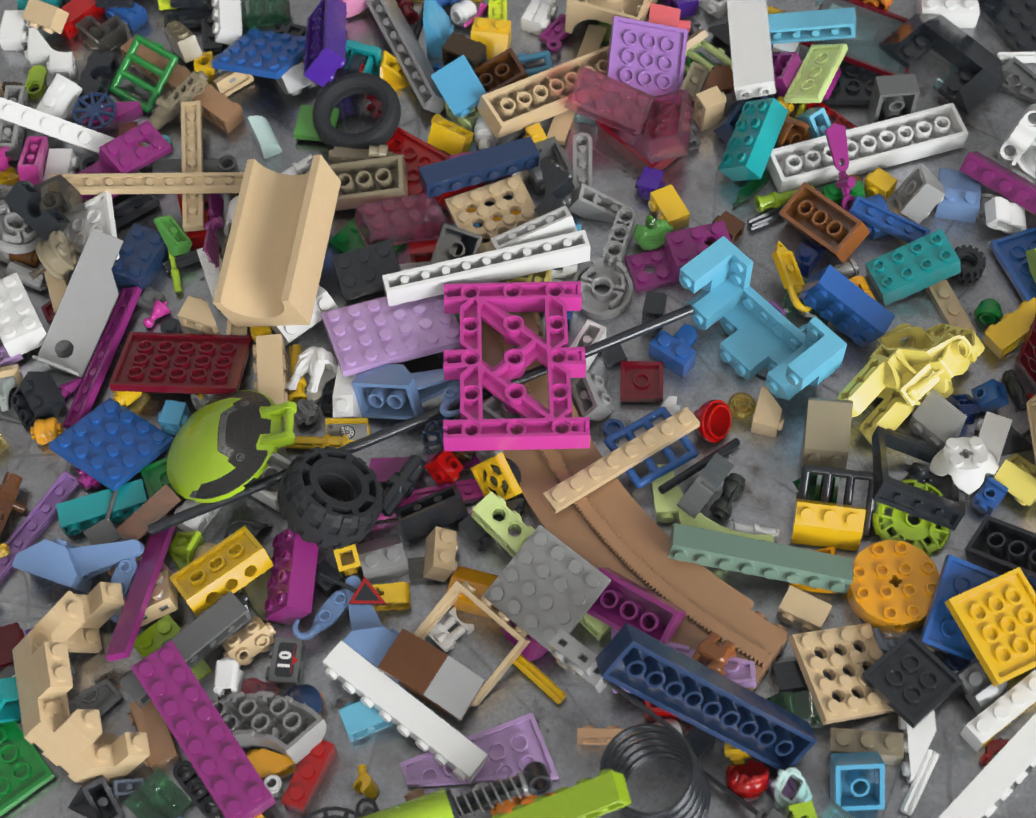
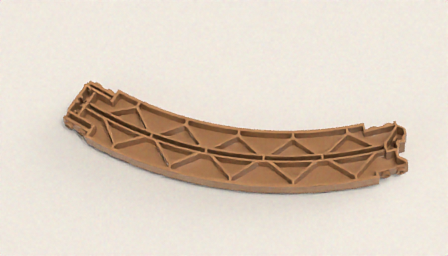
M507 312L510 315L521 317L527 328L546 341V335H543L542 326H537L536 322L540 320L539 312ZM481 319L482 360L491 367H494L504 359L506 351L516 349L518 346L506 343L500 332ZM535 360L527 368H525V371L540 366L542 364L539 361ZM547 374L522 384L526 388L527 394L541 402L549 410ZM572 402V417H579ZM591 437L590 448L503 451L505 458L515 462L520 470L521 482L519 487L522 490L520 495L525 499L527 507L539 525L598 570L600 567H608L685 610L686 614L677 632L669 642L690 646V649L697 650L698 645L707 639L711 632H715L721 636V639L717 641L720 646L726 640L734 643L735 657L755 662L756 687L747 689L752 692L757 690L771 669L772 664L775 663L780 654L784 653L787 647L789 633L784 626L778 623L772 624L763 613L759 611L754 612L753 600L722 581L704 566L668 558L669 536L638 505L617 477L556 514L543 498L544 492L602 458Z

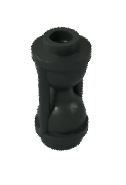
M730 473L724 479L721 497L715 500L709 508L715 519L723 521L730 518L732 503L735 497L739 496L745 489L746 481L741 475Z

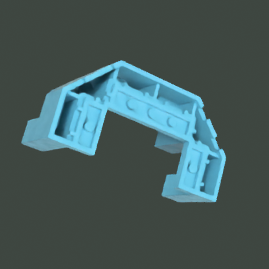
M722 236L680 268L679 282L685 289H689L693 294L701 288L703 290L685 304V306L690 304L693 308L694 314L690 316L697 329L706 330L719 320L725 333L730 335L720 343L719 356L722 361L729 363L735 372L747 381L767 367L769 372L767 373L765 385L773 397L790 400L807 385L818 386L841 367L847 343L816 316L809 321L806 335L750 287L753 261L727 238Z

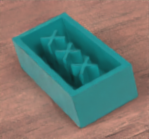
M775 98L745 102L718 170L732 181L761 179L788 110Z
M942 229L865 263L867 277L884 307L961 273L960 259Z

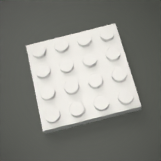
M108 191L102 192L64 215L70 220V223L63 233L72 242H76L80 246V254H82L92 228L117 238L112 196ZM74 270L70 272V277L68 278L69 281L72 277Z

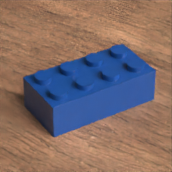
M830 264L809 278L798 296L805 305L818 312L823 319L828 320L840 332L845 333L855 344L860 345L862 348L885 335L895 315Z

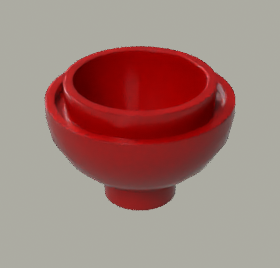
M717 399L709 400L701 405L698 410L694 411V416L700 422V426L696 430L704 440L717 443L725 438L731 427L732 419L730 409L724 401Z

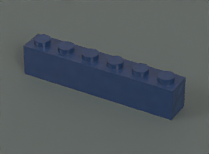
M531 136L419 167V182L427 198L439 196L464 187L538 167L540 153Z

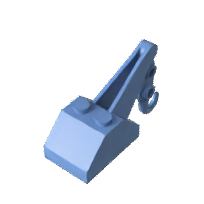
M384 364L358 374L351 382L362 417L407 420L424 413L421 403L442 394V404L439 409L441 415L454 417L460 414V408L454 411L448 410L450 406L459 403L460 380H444V369L410 373L403 364Z
M57 538L53 542L45 539L17 553L12 567L89 594L94 582L93 577L115 568L110 583H121L124 598L130 590L138 569L136 557L143 554L144 545L132 539L76 547ZM115 613L110 620L117 623L119 617Z
M350 576L346 579L345 583L358 589L361 581L357 576ZM346 588L334 592L317 611L309 631L300 632L298 629L300 620L296 619L292 627L293 634L301 640H309L317 636L319 632L333 626L346 609L349 608L352 631L343 642L377 669L399 635L396 630L391 629L390 631L382 625L373 605H348L354 592ZM389 677L391 680H393L395 683L399 685V682L397 680Z

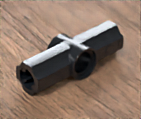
M411 455L401 470L393 473L390 477L387 488L383 493L382 515L391 517L403 499H408L413 493L416 482L425 471L424 466L427 464L418 455Z

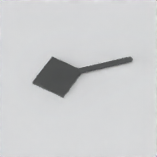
M118 490L113 491L105 519L83 532L91 545L113 543L122 539L110 521Z

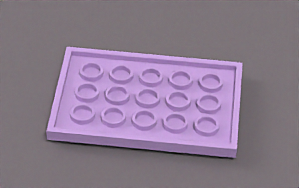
M444 294L389 306L387 298L382 297L321 313L322 321L343 377L363 373L384 364H397L460 347V326L454 313L444 314Z

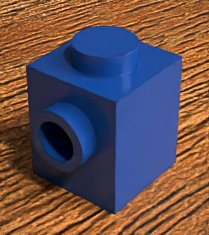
M991 379L971 389L974 407L984 413L987 411L993 412L1009 404L1005 385L995 379Z

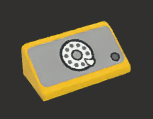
M325 418L326 434L331 436L348 434L349 442H353L370 435L368 418Z

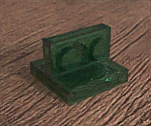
M158 768L123 804L137 818H178L192 800Z

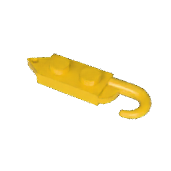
M778 241L772 258L784 289H787L790 300L797 310L810 312L812 308L803 305L798 298L805 283L794 254Z

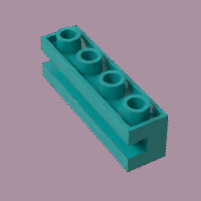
M142 479L126 483L119 488L110 516L111 522L118 523L129 518L148 501L147 488ZM106 489L56 504L60 526L65 535H78L105 519L113 491Z

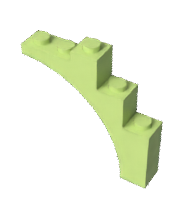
M657 464L658 468H660V467H662L663 465H665V464ZM673 471L650 483L655 522L670 523L677 520V523L774 543L773 535H754L737 532L717 524L705 517L701 512H699L695 519L677 506L684 496L679 485L665 494H661L658 490L659 486L675 477Z

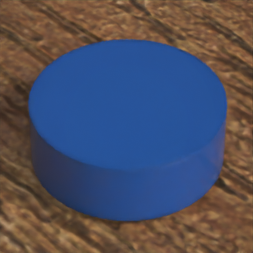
M618 419L607 420L603 425L604 437L606 438L624 428V424Z

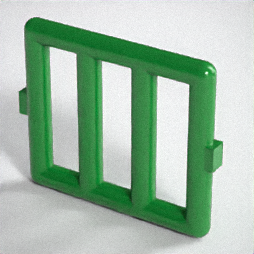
M136 35L109 87L110 92L124 99V102L140 101L142 110L151 113L156 100L163 91L178 61V56L164 49L163 45L158 42H152L141 35ZM140 44L169 59L164 70L135 54ZM131 61L160 76L156 87L127 71ZM123 78L152 94L147 104L118 88Z

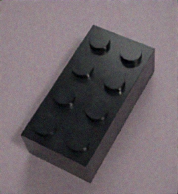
M986 515L965 548L967 562L999 575L1020 567L1031 587L1036 591V533Z

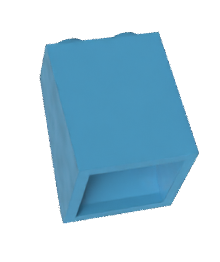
M464 55L430 75L456 118H464L471 113L470 110L476 106L478 107L481 96L487 94Z

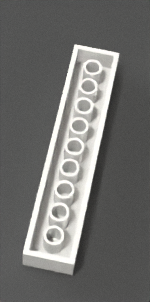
M954 103L846 130L849 167L845 171L847 175H860L875 171L878 167L883 169L963 148L969 133ZM826 136L773 149L766 165L778 193L798 189L804 182L809 185L818 186L840 180L838 173L841 171H838L833 164Z

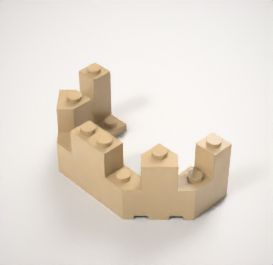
M99 582L88 595L73 594L69 590L12 650L24 738L29 743H35L44 751L42 754L57 767L60 765L69 773L68 777L75 783H87L102 775L109 782L122 780L150 756L146 732H125L117 739L116 734H101L102 725L99 710L76 709L71 715L69 711L67 692L73 687L68 652L99 653L102 650L99 628L124 605L121 583Z

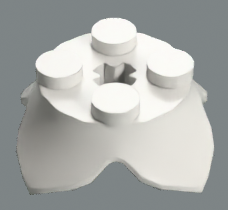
M959 437L949 438L946 441L945 447L933 457L929 470L938 476L949 474L956 487L970 495L982 485L985 474L995 473L999 465L994 456L987 450L981 438Z

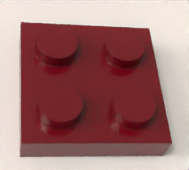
M621 361L620 402H663V362Z

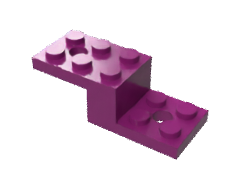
M797 52L772 53L776 94L773 95L776 100L777 97H784L802 64ZM838 68L822 100L829 99L842 73L840 68Z
M147 120L100 146L99 161L77 174L140 173V169L172 152V146ZM145 142L148 143L149 146L141 147L139 146V144ZM99 194L77 196L85 203ZM111 194L112 199L120 194Z
M720 221L666 233L664 248L625 256V263L635 293L680 284V268L709 247L705 242H716L724 236L732 243L725 222ZM653 268L655 272L647 273L645 269Z

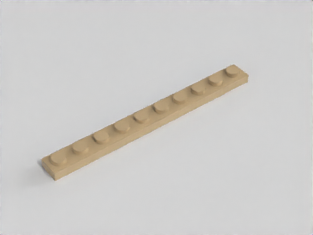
M244 172L50 174L48 192L50 195H96L104 191L110 194L239 193Z

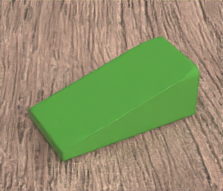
M171 215L154 218V222L172 256L187 254L191 248L192 241Z

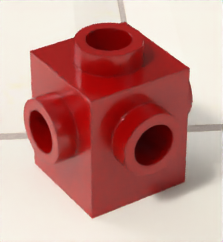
M442 450L436 453L424 468L439 486H442L446 483L452 484L460 477L459 473L464 466L451 451Z

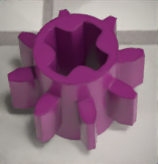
M78 469L76 471L79 474L76 481L84 489H97L102 484L82 470Z

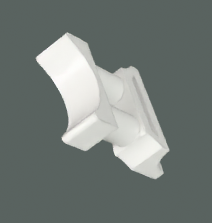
M453 607L448 612L449 618L442 624H437L428 634L444 652L453 650L456 640L465 632L469 635L474 631V624H466L458 619L456 607ZM454 624H457L458 627L454 631L449 633L448 630Z

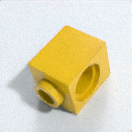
M212 51L202 52L203 56L194 59V70L196 72L203 71L208 76L207 82L217 79L216 69L212 68L211 63L214 60Z

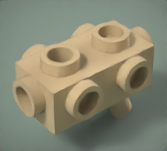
M254 616L246 627L221 643L226 650L223 656L235 659L239 666L249 665L255 655L270 650V646L275 642L273 635L276 632L269 622L264 624L260 617Z

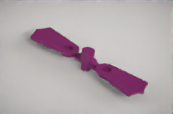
M833 123L825 130V135L833 164L838 171H841L838 173L840 180L836 181V187L842 190V195L844 196L841 207L849 212L855 200L850 195V190L856 185V180L852 176L849 177L845 171L849 167L845 126Z
M208 193L209 208L207 210L210 218L209 222L204 224L207 233L205 234L203 252L206 253L209 263L214 264L215 268L219 267V240L215 231L225 226L224 220L221 217L224 200L220 193Z
M434 454L428 455L424 461L427 463ZM475 454L471 463L467 462L462 470H471V467L482 461ZM409 457L371 458L369 469H373L378 476L377 482H387L393 473L401 470Z

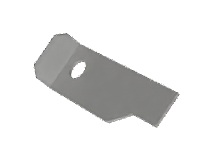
M92 228L38 356H32L34 360L74 376L83 377L119 295L112 267L124 242L123 240ZM67 340L73 344L74 351L70 357L60 358L56 354L55 348L60 341Z

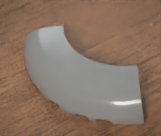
M257 691V693L250 694L238 692L228 694L227 698L217 701L211 700L241 748L263 747L273 749L289 757L295 764L311 752L310 750L322 741L326 733L327 726L325 720L312 708L293 700L289 696L283 697L275 695L273 692Z

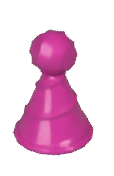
M155 299L151 316L143 320V325L146 328H152L156 319L171 313L168 307H166L168 302L164 301L162 303Z

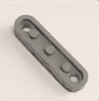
M583 132L573 137V185L575 186L573 192L582 183L592 188V137Z

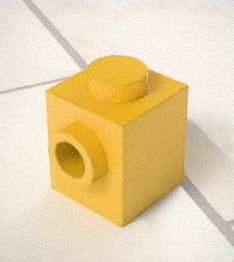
M878 167L873 173L870 172L866 176L864 191L869 197L880 194L886 201L895 192L898 180L891 176L890 173Z
M355 544L333 550L340 574H344L347 577L358 573L357 570L361 569V564Z

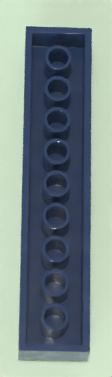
M627 623L595 658L602 678L778 770L782 769L785 771L789 767H794L817 742L809 722Z

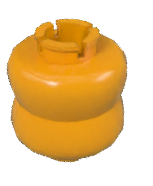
M55 417L46 420H36L34 427L30 428V433L34 434L31 436L32 440L36 439L39 445L50 443L64 432V428H61L63 427L62 422L59 423Z

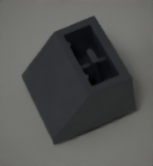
M28 371L10 398V402L26 431H30V428L34 427V422L38 419L56 418L66 404L50 372Z

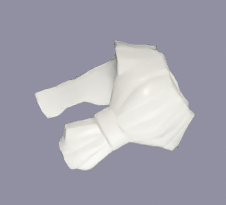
M309 347L298 355V362L294 373L285 387L289 390H296L300 378L308 372L311 378L310 384L306 389L307 401L312 399L317 403L323 395L326 383L336 377L337 359L323 347Z

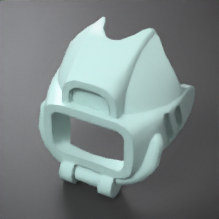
M789 767L785 771L779 769L776 780L771 784L775 788L773 808L784 815L789 805L811 801L812 794L805 778L797 768ZM789 776L793 780L800 782L798 791L792 801L782 795V790Z

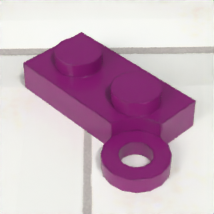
M563 13L539 35V41L546 44V48L550 52L559 51L561 49V41L569 34L565 32L566 15Z

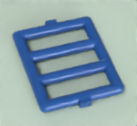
M660 407L607 436L604 439V443L612 452L618 448L615 444L616 441L624 437L631 441L636 438L633 433L636 430L644 427L647 431L654 427L651 422L660 417L666 420L672 415L666 407ZM687 435L679 439L688 451L687 453L677 458L670 447L667 446L661 451L669 463L658 468L651 457L645 459L643 462L651 473L642 478L638 476L633 468L625 471L636 488L640 489L699 455L698 450Z

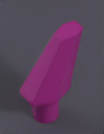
M78 377L58 387L64 399L67 395L71 396L80 387L83 378Z

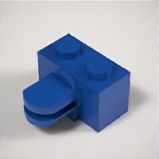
M684 324L673 336L661 330L649 343V357L656 362H663L665 368L683 378L695 364L696 351L691 346L697 340L696 328L692 325Z

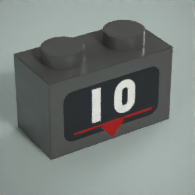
M275 637L274 645L270 646L269 657L272 659L271 667L268 666L266 669V680L269 681L272 689L279 687L283 690H290L300 685L306 650L303 640Z

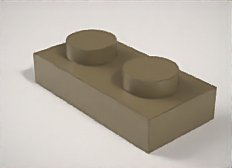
M692 61L678 94L695 102L696 94L700 93L709 69Z

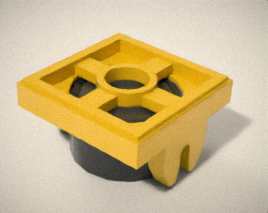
M503 452L470 468L484 497L493 492L496 496L499 495L504 500H508L522 493L519 487L521 482L520 470L515 462L505 458Z

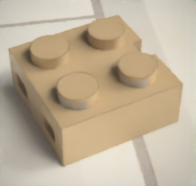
M169 569L159 572L141 626L178 610V592L169 579L172 576Z

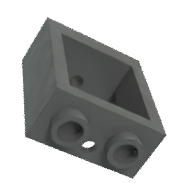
M555 136L534 143L540 153L539 160H542L544 157L554 156L557 164L561 167V171L564 172L566 170L573 177V170ZM532 169L524 170L536 195L545 193L544 180H537Z

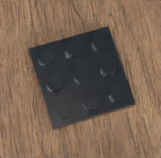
M911 632L905 635L860 677L913 729L963 683L953 671Z

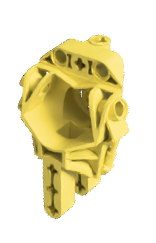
M900 324L877 339L879 342L876 345L877 349L870 355L867 364L839 393L837 399L853 401L852 417L860 415L876 397L884 399L859 428L860 432L872 446V435L877 426L895 431L917 406H920L931 390L934 389L945 399L951 396L954 391L951 378L964 374L968 367L977 360V357L983 353L985 347L972 329L938 324L924 330L921 327L911 326L910 324Z

